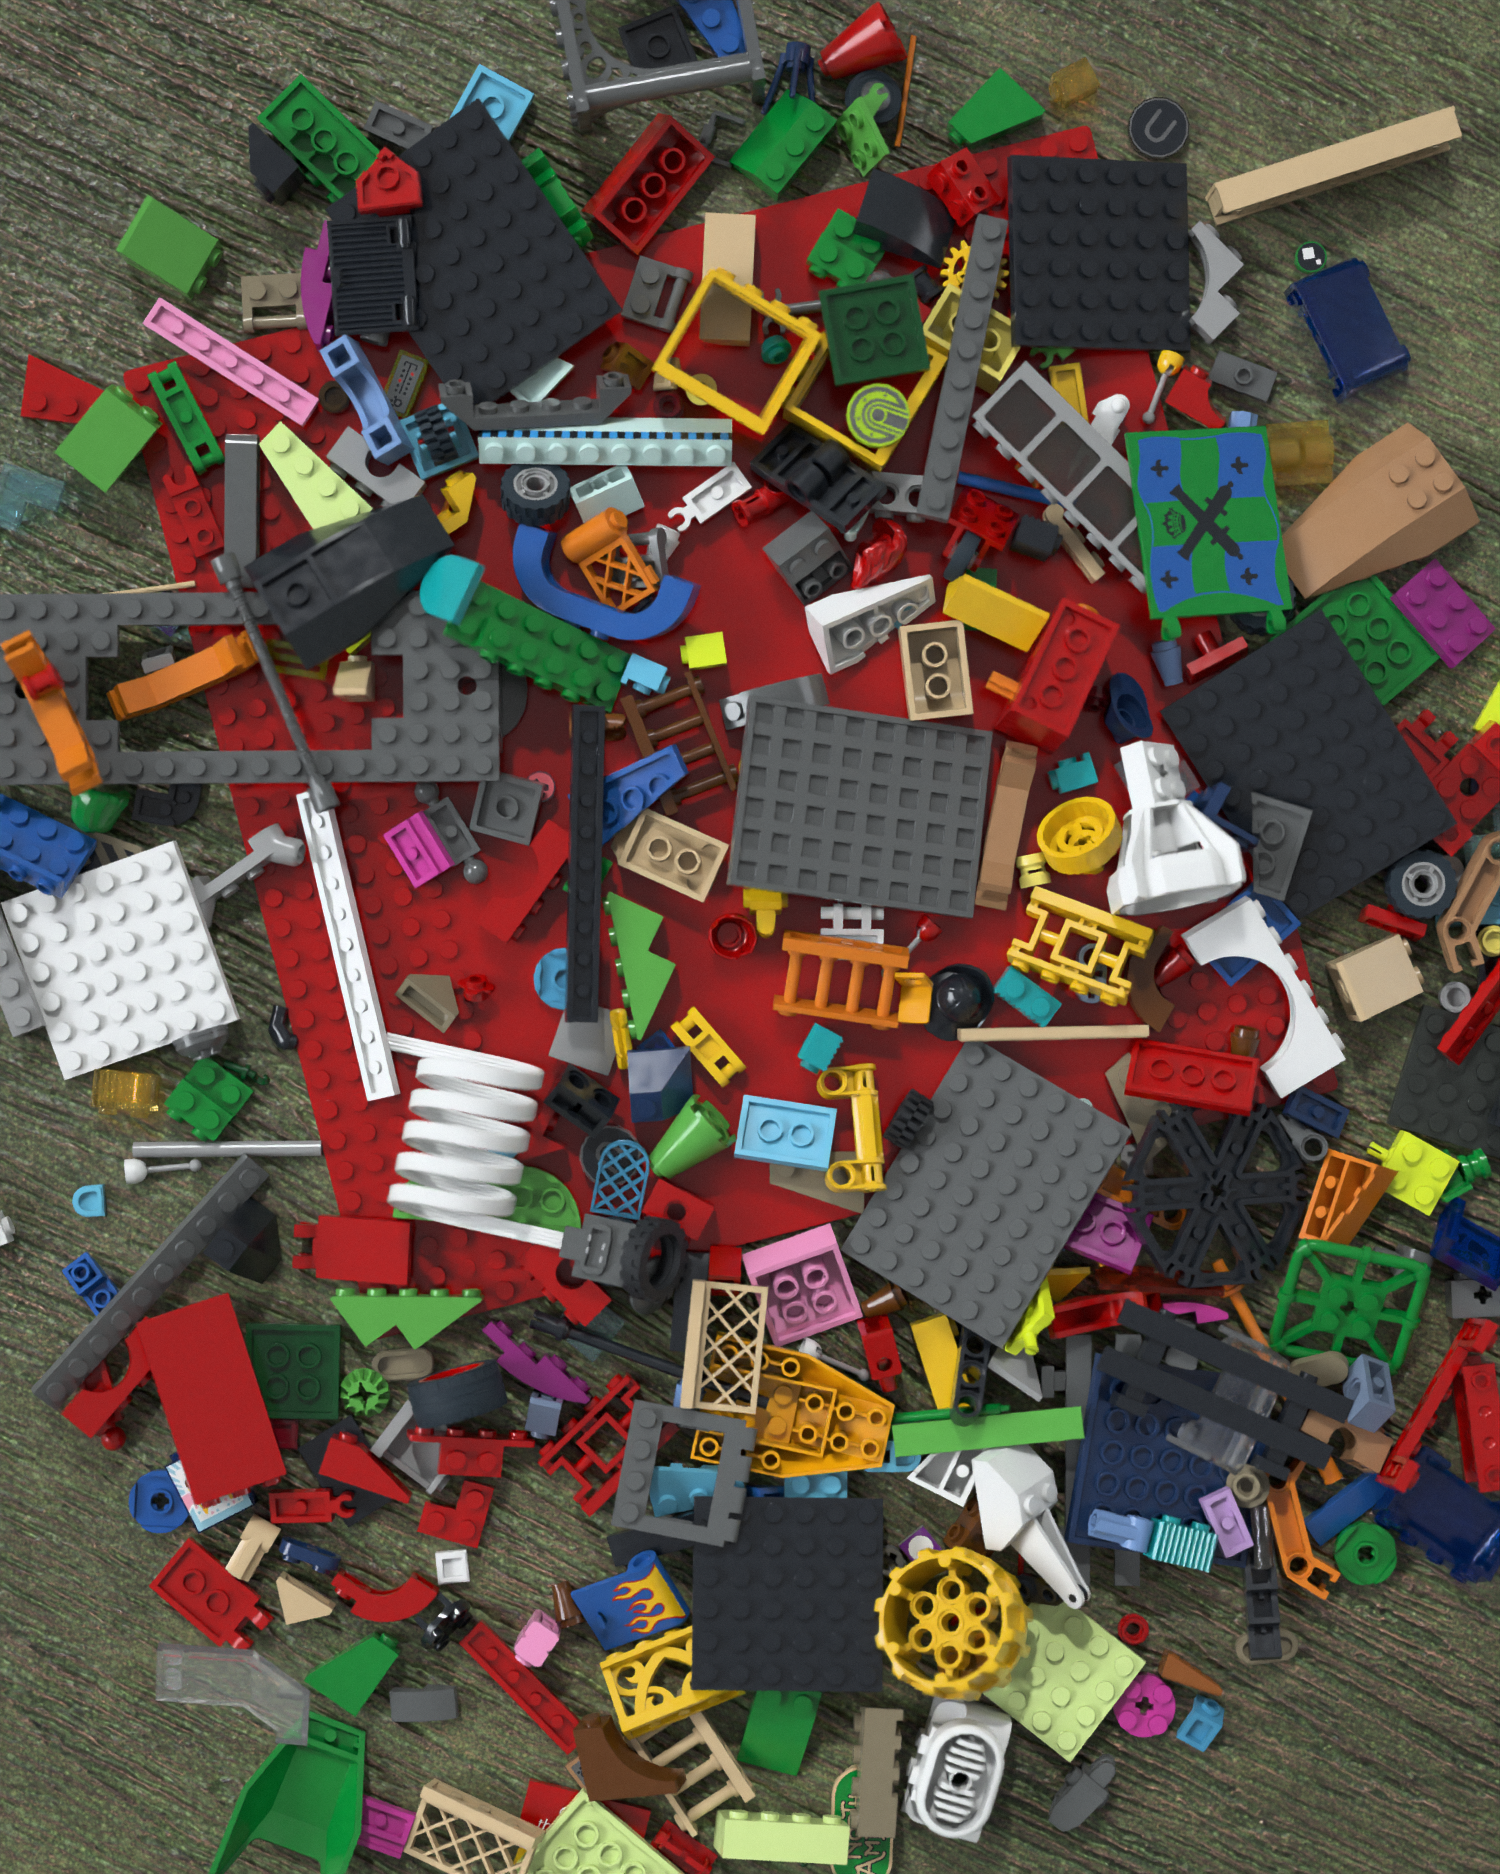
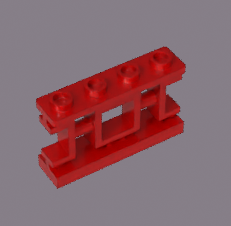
M629 1372L623 1376L619 1373L616 1374L605 1386L608 1391L601 1398L595 1395L583 1407L586 1413L580 1419L571 1418L561 1428L563 1435L556 1442L550 1439L538 1451L541 1457L537 1463L544 1467L550 1476L562 1465L582 1485L573 1495V1499L581 1505V1509L589 1517L618 1490L626 1444L606 1462L586 1441L606 1421L627 1441L634 1400L631 1396L641 1387ZM626 1386L628 1390L620 1399L631 1410L619 1421L608 1410L597 1418L595 1415ZM662 1422L657 1451L680 1429L678 1424ZM581 1430L583 1434L575 1443L586 1454L575 1464L563 1453L553 1462L551 1458ZM594 1462L605 1474L616 1465L618 1469L587 1497L585 1494L593 1487V1484L583 1473Z

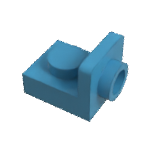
M1197 1694L1194 1698L1193 1709L1178 1728L1176 1738L1204 1752L1223 1726L1224 1708L1215 1700Z

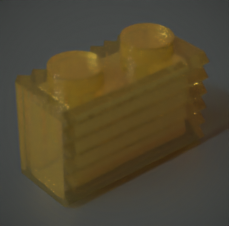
M101 1068L94 1069L90 1107L99 1108V1114L117 1115L118 1110L130 1111V1117L148 1118L149 1113H156L158 1111L161 1075Z

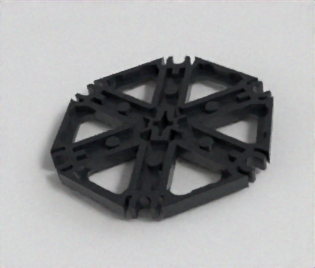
M1168 1103L1172 1109L1171 1115L1168 1116L1164 1109H1158L1156 1115H1151L1122 1181H1134V1184L1121 1186L1122 1190L1132 1191L1133 1193L1132 1201L1122 1203V1207L1136 1209L1133 1212H1124L1158 1272L1164 1274L1165 1278L1173 1279L1176 1271H1179L1178 1285L1185 1286L1186 1288L1256 1283L1254 1280L1263 1279L1259 1272L1261 1264L1266 1271L1275 1270V1265L1279 1266L1308 1200L1297 1201L1296 1197L1308 1195V1191H1300L1297 1188V1182L1300 1179H1307V1175L1294 1172L1306 1168L1272 1109L1267 1108L1265 1104H1257L1254 1111L1251 1109L1250 1117L1228 1113L1229 1120L1213 1153L1192 1117L1194 1111L1203 1108ZM1260 1132H1265L1280 1156L1281 1164L1279 1168L1274 1171L1242 1173ZM1163 1137L1166 1139L1187 1176L1149 1179L1144 1175L1143 1166L1157 1138ZM1212 1185H1218L1217 1189L1221 1191L1220 1196H1213L1214 1192L1210 1190ZM1280 1203L1282 1205L1283 1215L1270 1242L1266 1243L1244 1205ZM1188 1209L1172 1247L1166 1251L1162 1250L1146 1225L1147 1214L1150 1211ZM1218 1228L1235 1256L1236 1265L1231 1271L1204 1273L1200 1270V1266Z

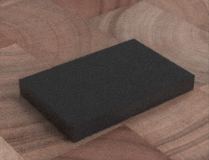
M352 1414L298 1448L322 1488H333V1497H338L346 1491L355 1494L351 1501H343V1505L346 1508L356 1509V1513L352 1517L342 1518L348 1528L393 1500L392 1498L318 1474L330 1438L334 1433L339 1435L340 1431L354 1434L358 1436L357 1441L364 1443L369 1449L372 1448V1444Z

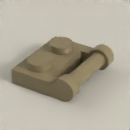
M301 273L240 277L244 333H255V330L288 327H297L298 330L308 329L301 299ZM296 307L295 315L254 317V310Z

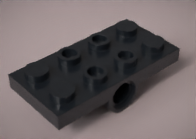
M792 422L750 462V468L753 472L845 534L887 493L886 484L851 462L848 453L838 442L827 439L822 443Z

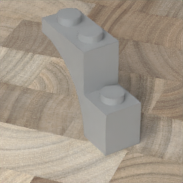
M1199 221L1189 231L1188 238L1193 242L1200 254L1205 273V287L1201 303L1189 322L1190 327L1210 345L1240 314L1236 310L1238 306L1235 301L1226 294L1222 296L1219 291L1240 271L1244 264L1240 261L1242 257L1235 248L1230 245L1226 247L1218 239L1220 235L1213 226L1208 223L1204 225Z

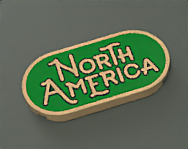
M857 1764L851 1765L837 1777L831 1794V1815L841 1816V1820L845 1821L849 1826L850 1810H856V1797L851 1796L852 1777H857ZM850 1829L847 1865L830 1864L833 1874H889L893 1860V1838L857 1837L855 1829Z

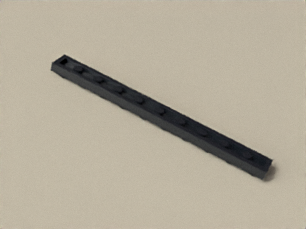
M572 705L564 1022L598 1023L605 706Z

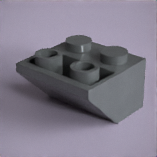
M812 511L762 548L775 569L804 606L808 605L853 570V565L829 527Z

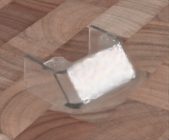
M1220 1325L1218 1330L1228 1336L1222 1342L1282 1369L1290 1370V1362L1266 1345ZM1222 1370L1212 1393L1267 1418L1278 1397V1394L1225 1370ZM1200 1416L1198 1421L1193 1419L1188 1423H1184L1179 1429L1177 1438L1170 1434L1166 1437V1440L1233 1475H1237L1242 1471L1256 1443V1440L1203 1416Z

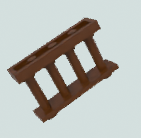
M691 671L685 673L687 684L667 691L664 694L642 702L641 699L634 701L632 694L620 699L643 758L655 753L653 748L659 746L658 742L704 724L711 742L681 753L685 765L716 754L723 770L684 787L669 789L660 797L667 817L679 813L676 806L681 805L682 800L728 783L732 792L737 790L735 783L739 781V775L734 763L727 764L700 695L705 694V690L700 677L693 678ZM693 695L699 713L654 731L652 728L645 729L642 718L647 717L646 713Z

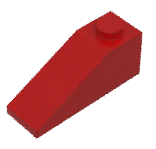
M340 1431L339 1435L334 1433L331 1436L318 1474L406 1504L410 1502L413 1493L364 1443L357 1441L358 1436L344 1431Z

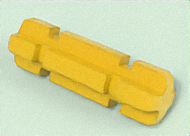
M624 1008L613 1009L609 1015L615 1052L617 1053V1064L619 1069H628L627 1050H632V1044L627 1024V1014Z

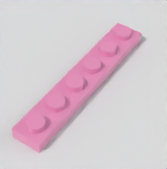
M160 297L143 322V325L302 427L305 426L319 404L320 400Z

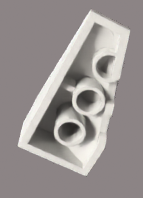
M928 574L838 593L806 606L808 630L827 672L831 675L858 663L866 656L864 652L878 641L882 644L889 639L887 634L896 628L894 626L896 621L907 625L934 604L936 600L933 578ZM912 606L910 610L904 611L906 607Z

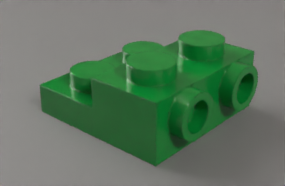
M839 208L809 254L806 265L810 266L809 271L823 280L827 276L837 282L836 287L868 282L886 252L881 250L883 243L853 234L857 219Z
M208 1057L196 1062L164 1104L169 1107L166 1113L179 1123L186 1120L194 1126L191 1132L204 1142H207L208 1139L214 1142L219 1139L255 1090L212 1057Z

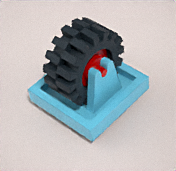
M442 403L400 420L414 448L410 454L420 479L423 481L479 458L466 423Z

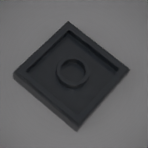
M675 5L617 28L633 67L655 69L698 61Z

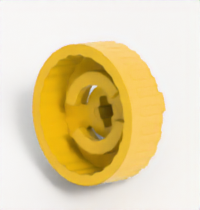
M1081 797L1062 803L1043 819L1038 828L1037 842L1047 863L1059 873L1096 875L1104 870L1105 864L1120 848L1123 831L1109 803L1095 797Z

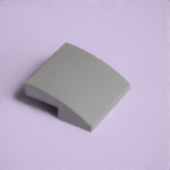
M598 1006V1023L564 1022V1009L548 1056L608 1076L616 1055L609 1015L611 1010Z

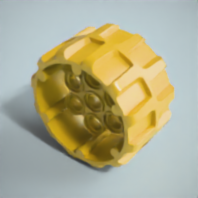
M959 1546L949 1550L925 1548L918 1551V1559L912 1561L904 1568L894 1567L889 1573L892 1581L883 1598L876 1599L874 1611L879 1613L880 1632L875 1636V1642L878 1649L888 1654L893 1664L892 1674L897 1679L909 1683L924 1694L940 1699L976 1701L980 1699L983 1692L990 1690L994 1686L1006 1687L1012 1680L1011 1671L1017 1665L1020 1658H1028L1031 1650L1030 1646L1026 1643L1027 1622H1033L1034 1620L1033 1611L1025 1606L1018 1590L1021 1587L1019 1580L992 1559ZM972 1568L980 1570L992 1583L987 1588V1595L979 1592L972 1593L970 1584L962 1579V1575H971ZM949 1570V1575L938 1583L936 1595L927 1591L919 1592L931 1578L943 1571ZM958 1583L961 1589L960 1595L956 1599L951 1600L949 1590L951 1586ZM931 1599L933 1610L930 1614L924 1615L922 1612L923 1603ZM984 1600L987 1604V1610L982 1616L978 1617L975 1613V1606L979 1601ZM1001 1604L1002 1630L998 1641L996 1634L991 1629H988V1623L996 1619L999 1610L998 1605ZM909 1610H911V1613L920 1621L918 1625L911 1629L908 1642L907 1618ZM958 1616L959 1627L956 1631L950 1632L948 1622L951 1617ZM930 1631L932 1642L928 1647L924 1648L921 1644V1637L925 1632ZM983 1632L986 1637L985 1645L977 1649L974 1645L975 1636ZM952 1648H956L958 1659L954 1664L950 1665L947 1661V1653ZM921 1653L926 1655L935 1654V1660L940 1667L945 1669V1674H936L934 1680L927 1676L916 1663L921 1659ZM971 1653L990 1657L976 1672L963 1679H959V1672L966 1669L970 1663Z

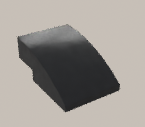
M873 168L853 234L883 243L881 250L941 269L956 220L950 215L944 202L908 181Z

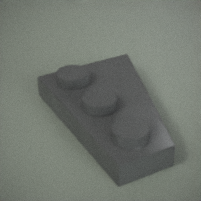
M1252 791V833L1254 837L1260 840L1257 847L1253 848L1254 892L1281 901L1285 900L1313 810Z

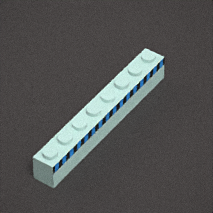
M607 417L601 424L479 430V464L732 466V419Z

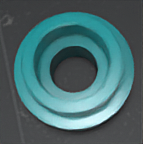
M780 335L771 336L761 345V357L767 364H780L788 358L792 346L788 340Z

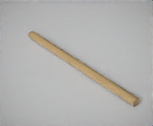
M188 581L109 593H155L196 587L197 583L196 581Z

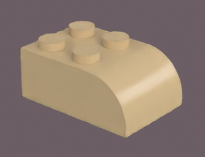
M953 620L900 626L898 636L906 705L910 721L973 714L963 622Z

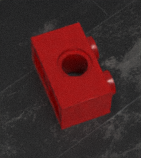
M659 1177L641 1212L646 1214V1216H656L678 1222L681 1225L680 1228L684 1229L686 1233L685 1240H688L689 1243L691 1238L698 1241L715 1205ZM680 1203L685 1207L686 1214L682 1219L674 1220L668 1215L667 1210L671 1204Z

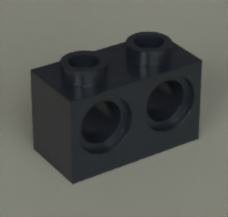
M569 1063L553 1082L543 1103L592 1138H595L611 1119L620 1098Z

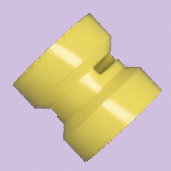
M1042 852L1016 857L1015 864L1021 872V877L1019 878L1020 888L1051 882L1050 873L1045 869L1046 859ZM1038 869V872L1036 873H1028V871Z

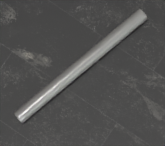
M322 1140L133 1142L132 1153L133 1157H241L244 1153L249 1157L322 1156L323 1147Z

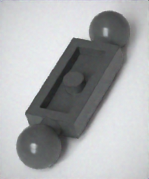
M418 782L414 789L415 797L419 802L428 804L429 808L423 812L454 861L455 865L453 866L455 867L463 862L465 865L463 870L465 879L471 884L483 883L488 877V867L483 861L475 859L473 856L482 850L451 799L446 797L441 801L439 800V787L436 782Z

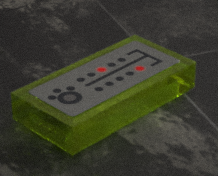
M401 349L384 392L397 417L405 419L411 413L430 363L427 359Z

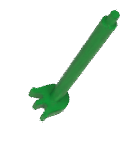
M1001 1403L982 1405L978 1416L1002 1414L1004 1411H1010L1011 1407L1010 1405H1001ZM971 1406L959 1407L960 1411L965 1414L973 1413ZM950 1408L893 1413L888 1439L893 1438L892 1425L951 1419L949 1415Z

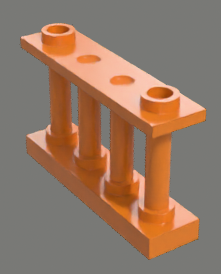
M784 929L782 950L788 951L790 961L784 996L774 994L773 1010H778V1013L784 1016H796L798 1013L871 1024L873 1028L878 1030H889L890 1027H898V1013L890 1012L895 982L894 974L900 968H908L909 948ZM806 954L819 955V958L822 959L815 1000L796 998L802 959ZM838 958L850 960V963L853 964L846 1005L828 1003L834 961H837ZM869 963L879 964L884 969L877 1010L859 1007L865 966H868Z

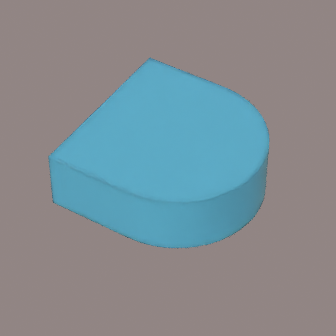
M105 1184L86 1185L75 1192L72 1204L79 1215L84 1217L107 1215Z

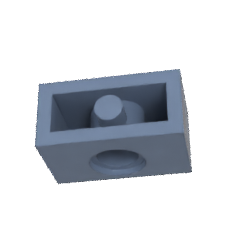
M1362 1353L1349 1367L1348 1375L1342 1381L1344 1396L1354 1400L1347 1416V1421L1349 1424L1375 1433L1396 1411L1388 1363Z

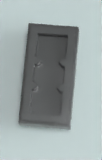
M1219 350L1208 378L1215 385L1266 403L1278 372Z

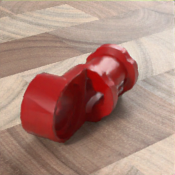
M765 480L764 486L755 490L752 496L742 501H734L732 503V510L737 521L742 526H748L752 523L753 519L763 514L769 515L773 513L775 508L787 503L791 497L784 492L772 491L770 488L774 485Z

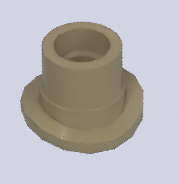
M1249 1464L1239 1465L1234 1468L1226 1480V1486L1231 1489L1234 1499L1240 1507H1257L1269 1495L1270 1483L1268 1476L1265 1472Z

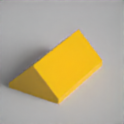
M967 574L949 582L946 589L943 607L944 614L1025 652H1028L1050 616L1049 613Z

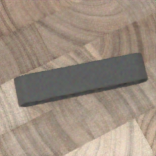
M226 434L224 554L235 553L244 575L240 579L243 585L242 588H256L244 566L260 557L259 434Z

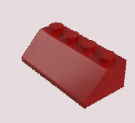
M658 113L581 212L603 232L638 255L715 156L671 115Z

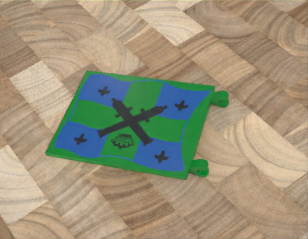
M1266 426L1125 433L1150 620L1162 619V639L1167 642L1180 637L1181 627L1177 618L1267 612L1266 630L1268 634H1278L1280 631L1285 630L1286 620L1282 611H1290L1293 608Z

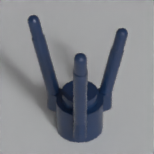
M788 42L786 52L780 53L779 65L761 110L762 115L767 114L785 66H787V71L792 72L789 97L791 99L795 98L799 73H804L806 69L809 99L815 102L814 58L810 57V45L803 42Z

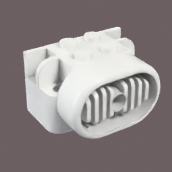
M934 1697L925 1728L920 1727L916 1736L915 1746H918L916 1758L911 1757L907 1766L906 1776H909L908 1785L900 1811L906 1812L913 1821L926 1825L938 1835L977 1843L982 1827L991 1814L1004 1770V1754L1012 1729V1721L1009 1714L1002 1709L975 1701L968 1702L960 1699L952 1700ZM956 1773H965L968 1776L963 1783L955 1784L951 1782L952 1777Z

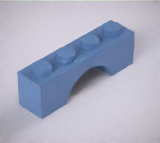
M345 334L319 350L332 377L344 389L356 408L363 426L361 433L374 458L386 465H390L413 451L414 448L360 343Z

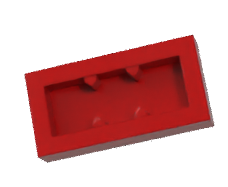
M1211 630L1199 634L1194 640L1203 656L1186 665V675L1191 684H1194L1245 658L1248 653V645L1243 636L1220 647Z
M1368 904L1361 909L1358 922L1392 934H1399L1400 937H1405L1414 942L1424 937L1428 926L1427 924L1404 917V914L1394 910L1392 904H1388L1387 910Z

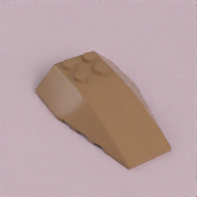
M1406 423L1357 455L1282 535L1287 574L1303 599L1308 600L1342 588L1354 581H1362L1388 569L1390 571L1401 567L1405 563L1427 558L1479 524L1480 520L1465 486L1431 439L1410 423Z

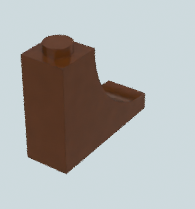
M599 1713L585 1715L573 1729L589 1802L674 1794L679 1792L687 1780L684 1768L659 1766L635 1753L620 1736L612 1715L600 1716Z

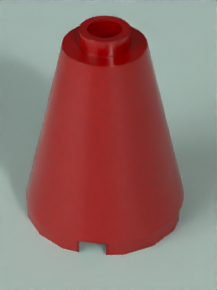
M878 1L872 4L820 51L822 58L817 60L825 77L831 75L836 80L903 61L908 55L901 39L896 34L895 27L887 12Z

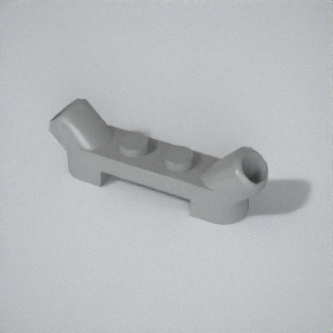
M273 824L247 840L254 852L211 881L209 876H196L193 878L191 883L207 927L209 928L212 925L216 900L222 896L227 898L240 889L238 885L244 880L248 879L251 881L265 872L264 866L270 862L293 867L301 864L306 850L303 841L285 836L279 824Z

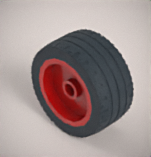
M496 1359L481 1360L452 1367L408 1383V1396L410 1397V1404L418 1427L426 1429L459 1422L488 1413L507 1404L505 1386Z

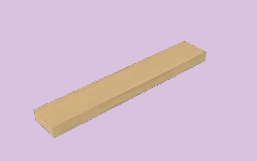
M1149 1025L957 1028V1040L961 1042L1147 1038L1149 1036Z

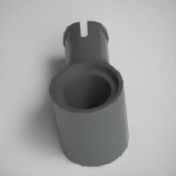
M1284 1113L1282 1115L1279 1114L1276 1118L1284 1132L1292 1139L1291 1144L1297 1150L1301 1161L1309 1165L1321 1162L1328 1150L1326 1139L1322 1135L1314 1133L1310 1127L1306 1128L1301 1122ZM1313 1141L1319 1144L1321 1148L1320 1155L1309 1156L1304 1149L1305 1143Z

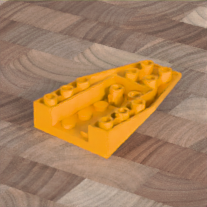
M717 1331L714 1342H717L726 1333ZM730 1335L718 1345L729 1360L743 1349L733 1335ZM740 1337L746 1346L753 1341ZM763 1343L758 1394L770 1398L766 1410L756 1406V1414L700 1409L699 1411L747 1420L746 1427L758 1429L754 1451L741 1450V1455L753 1457L750 1471L788 1478L882 1467L895 1404L810 1354ZM756 1344L749 1349L754 1356ZM715 1348L712 1350L708 1369L711 1374L726 1363ZM747 1352L732 1363L742 1377H745L754 1369V1361ZM729 1366L715 1377L733 1385L739 1380ZM753 1375L746 1380V1382L751 1386V1388ZM704 1388L706 1394L702 1401L714 1402L723 1394ZM726 1398L719 1402L723 1404H730V1402ZM738 1399L736 1401V1405L750 1406L749 1403ZM695 1430L690 1458L719 1464L725 1433L710 1430V1432Z

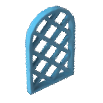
M618 1140L610 1143L603 1150L598 1162L590 1212L634 1220L640 1219L647 1178L650 1171L649 1156L639 1143L631 1140ZM624 1145H629V1146H632V1147H630L629 1149H626V1147H625ZM619 1146L623 1152L614 1157L609 1150ZM636 1149L644 1156L637 1161L630 1154ZM607 1154L610 1161L602 1165L603 1159ZM627 1156L632 1164L623 1169L617 1161ZM644 1161H646L645 1172L639 1166ZM614 1164L619 1172L610 1177L605 1168ZM636 1168L641 1176L632 1181L626 1173ZM601 1172L607 1180L598 1185ZM623 1176L629 1184L619 1189L614 1180ZM644 1179L642 1191L640 1192L636 1184ZM610 1183L616 1192L606 1197L601 1188ZM632 1187L637 1196L628 1201L623 1192ZM598 1192L603 1200L595 1204L596 1193ZM619 1195L624 1204L615 1209L610 1200ZM640 1199L638 1212H636L631 1204ZM606 1203L611 1210L599 1207ZM628 1207L629 1210H630L632 1213H626V1212H620V1211H622L623 1209H625V1208Z

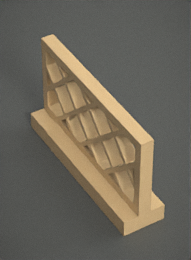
M693 1279L680 1408H700L756 1414L768 1287ZM711 1288L724 1289L733 1300L718 1311L710 1302ZM730 1290L742 1292L735 1297ZM747 1292L761 1293L760 1306L751 1314L738 1301ZM736 1303L746 1315V1318L732 1329L721 1314ZM710 1307L715 1314L708 1319ZM759 1312V1321L757 1324L752 1317ZM718 1317L729 1332L717 1342H714L707 1334V1325ZM750 1320L758 1330L757 1338L746 1346L735 1331ZM730 1335H733L743 1349L729 1360L718 1345ZM707 1339L712 1346L705 1351V1344ZM756 1344L754 1356L749 1349ZM715 1348L726 1363L711 1374L703 1363L704 1357ZM747 1352L754 1361V1369L745 1377H742L732 1363ZM729 1366L740 1381L728 1391H725L715 1377ZM704 1370V1372L708 1375V1378L702 1382V1373ZM753 1375L751 1388V1386L746 1382V1380ZM712 1380L723 1395L714 1402L700 1401L701 1388ZM741 1384H744L751 1393L750 1406L736 1405L729 1394ZM726 1398L730 1402V1404H723L719 1402Z
M434 1778L423 1786L420 1794L422 1800L404 1846V1853L448 1874H473L469 1863L481 1858L488 1874H504L507 1872L518 1874L516 1869L521 1867L519 1874L528 1873L536 1848L542 1842L546 1830ZM429 1804L439 1808L443 1818L442 1821L430 1824L426 1814ZM459 1818L467 1822L471 1832L458 1838L452 1821ZM445 1824L452 1841L439 1846L433 1829ZM424 1832L427 1833L433 1848L426 1852L414 1847L417 1835ZM485 1832L494 1834L499 1846L486 1851L480 1834ZM473 1837L480 1854L467 1859L460 1842ZM454 1845L460 1862L454 1865L446 1862L441 1851ZM513 1845L527 1850L524 1860L515 1865L507 1849ZM501 1851L507 1868L495 1872L488 1855Z

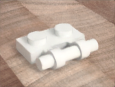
M833 904V907L821 906V919H833V929L821 928V935L884 944V929H871V920H884V907H871V905L862 904L861 907H843V904ZM843 919L861 920V929H843Z

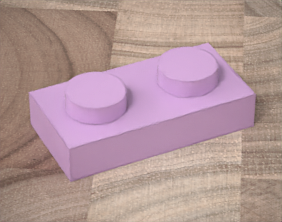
M1225 1486L1199 1499L1212 1532L1219 1535L1217 1544L1223 1557L1228 1558L1254 1545L1229 1487Z

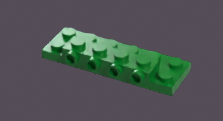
M302 74L257 117V120L285 148L283 151L307 170L304 173L307 180L316 188L322 185L329 192L326 198L332 204L356 187V180L364 171L366 172L380 152Z
M479 581L459 626L447 622L442 634L479 652L478 656L487 662L496 663L498 661L506 665V670L514 675L522 677L527 675L533 678V683L541 688L548 690L553 688L562 692L560 696L570 702L578 703L580 701L586 705L605 706V713H611L621 687V678L631 658L630 654L482 581Z

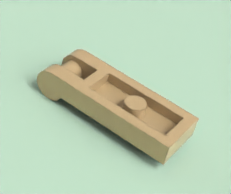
M1059 504L1049 505L1043 512V521L1046 520L1047 524L1052 522L1053 526L1058 524V533L1063 535L1061 545L1090 583L1093 584L1105 574L1102 569L1105 566L1103 561L1094 551L1089 553L1083 545L1086 540L1075 526L1070 528L1065 522L1062 506Z

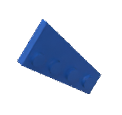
M676 0L716 57L746 52L740 19L732 0Z
M676 744L604 777L602 847L689 773Z

